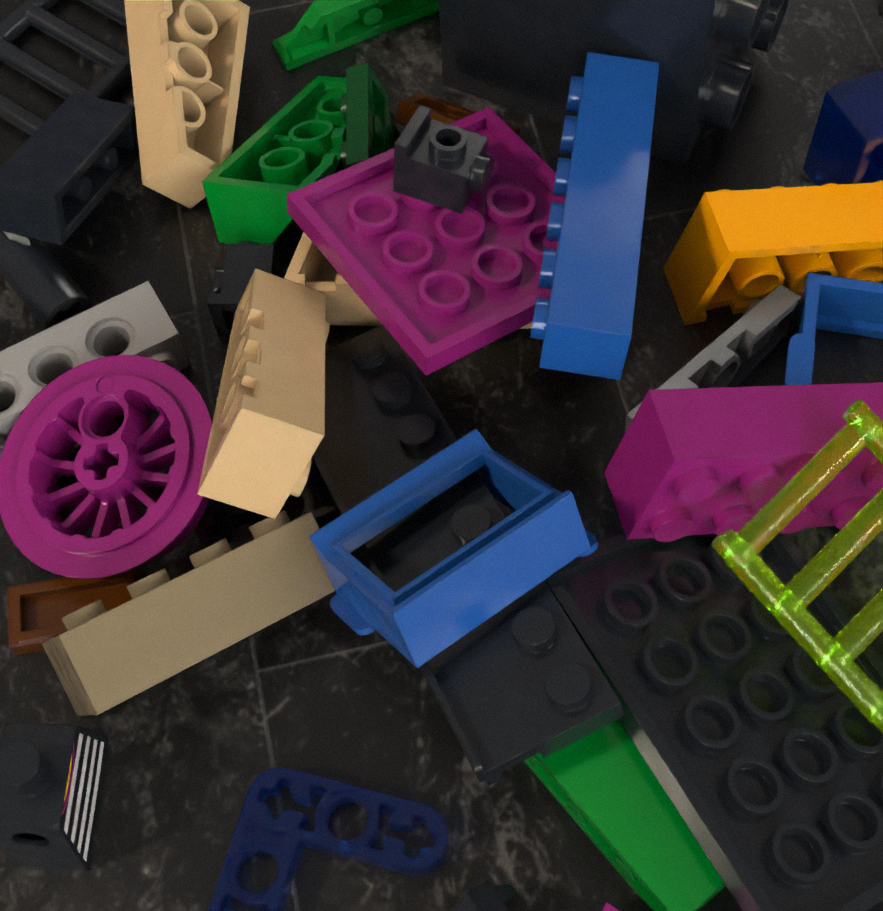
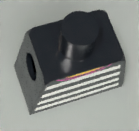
M6 723L2 730L0 741V847L18 869L88 871L108 746L107 736L79 725ZM38 835L46 838V840H37Z

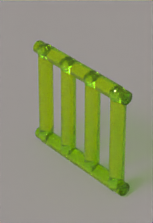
M859 399L853 402L842 415L847 424L737 533L732 529L725 531L714 539L712 547L724 559L725 564L869 722L873 723L883 734V688L880 690L854 662L883 631V588L834 638L806 609L883 530V488L786 585L757 555L866 446L883 464V420L863 400Z

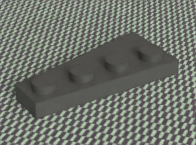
M780 284L762 301L759 299L755 300L737 322L657 389L742 387L793 332L801 296ZM641 403L626 415L625 433Z

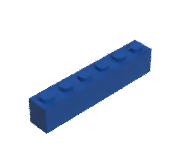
M588 52L584 76H571L566 112L576 113L577 117L565 115L559 153L571 154V159L558 158L553 189L554 196L565 197L564 203L552 201L546 233V240L558 242L557 250L544 248L538 288L549 289L551 292L549 299L536 298L530 338L543 340L539 368L616 380L621 379L632 336L659 62Z

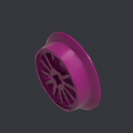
M115 355L80 364L63 373L44 387L26 406L15 422L6 440L0 459V515L8 535L21 553L36 565L57 575L91 579L113 576L129 571L137 566L142 567L151 564L177 548L195 529L210 498L197 495L212 420L207 406L195 386L175 368L161 361L138 355ZM154 411L159 412V417L150 426V414ZM124 415L122 425L115 433H113L115 428L119 425L117 417ZM171 437L174 439V443L163 447ZM78 443L81 448L76 455L75 462L66 461L72 448ZM170 467L168 474L157 473ZM62 476L75 477L79 481L58 490L59 480ZM153 488L164 490L158 501L150 496V490ZM140 502L147 507V512L141 519L138 511V504ZM79 504L70 516L63 521L61 513ZM120 517H121L123 529H121V528L117 529L118 524H119ZM95 522L91 538L84 536V533Z

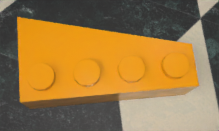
M883 180L873 183L839 185L828 183L821 186H775L768 189L733 191L721 189L714 192H705L663 268L684 325L704 322L707 317L706 310L730 305L733 315L744 313L751 303L766 297L780 284L801 296L808 273L876 283L883 281Z

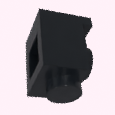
M420 105L394 145L393 191L462 214L474 192L483 193L491 179L494 157L487 155L489 137L431 119V108Z
M242 241L237 244L226 245L224 267H217L215 269L213 279L214 294L208 293L207 300L218 336L231 335L235 311L255 268L282 278L274 244Z

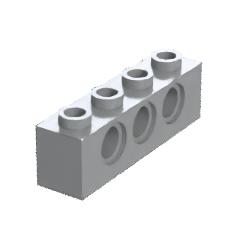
M149 281L0 351V411L10 406L7 410L0 412V459L6 440L15 422L31 400L54 379L80 364L123 352L120 355L149 357L161 361L177 371L191 365L180 335Z

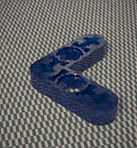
M275 767L264 771L254 779L248 790L208 911H236L233 909L227 910L232 898L250 909L284 911L303 846L407 875L423 876L434 872L444 862L449 849V835L445 821L435 809L422 803L290 768ZM283 786L290 787V794L295 802L314 808V794H323L315 811V830L313 832L306 831L305 829L310 822L306 814L293 810H284L279 820H272V812L264 803L266 796H279ZM347 802L362 806L368 813V825L358 838L340 840L330 833L328 827L329 817L334 809ZM387 811L392 813L388 823L390 829L410 833L415 828L416 822L427 824L428 837L437 841L434 848L422 847L417 858H411L407 856V849L403 841L384 835V849L382 851L372 849L380 835L381 812ZM258 853L274 857L278 865V875L274 884L268 890L261 893H249L243 890L239 882V871L244 861Z

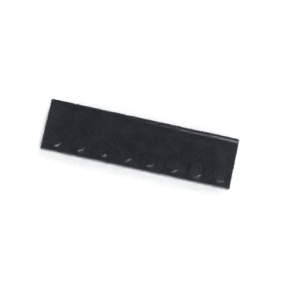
M383 324L325 351V436L313 454L312 460L338 511L342 515L457 441V438L400 346ZM476 470L358 549L369 570L396 592L506 517ZM545 580L420 666L479 783L486 780L489 786L502 779L500 772L539 752L544 758L623 717L621 702Z

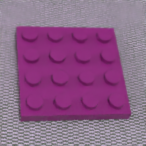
M489 107L449 124L489 137L487 155L494 157V168L486 190L483 193L475 191L462 214L394 192V148L286 194L287 213L426 376L533 322L536 298H550L551 290L538 288L544 248L557 250L558 242L546 240L552 201L564 203L565 197L553 195L556 173Z

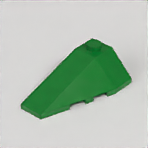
M317 76L201 181L219 243L237 244L242 241H253L260 244H274L295 222L287 213L286 194L335 174L341 158L340 144L342 141H346V123L340 106L341 95L346 93V78Z

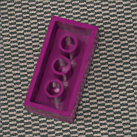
M883 382L648 390L604 472L626 539L654 538L660 542H670L690 535L717 534L719 537L730 538L750 531L777 530L780 533L789 534L805 528L836 526L838 529L848 530L867 523L874 516V511L883 501Z

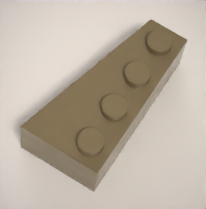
M283 510L279 512L276 519L268 517L250 526L249 529L254 540L234 550L231 549L225 538L190 555L189 558L195 569L173 580L170 579L166 569L163 568L127 586L132 600L108 612L100 599L61 618L67 632L42 643L77 716L99 715L334 592L335 589L309 537L319 530L312 512L290 521L286 511Z

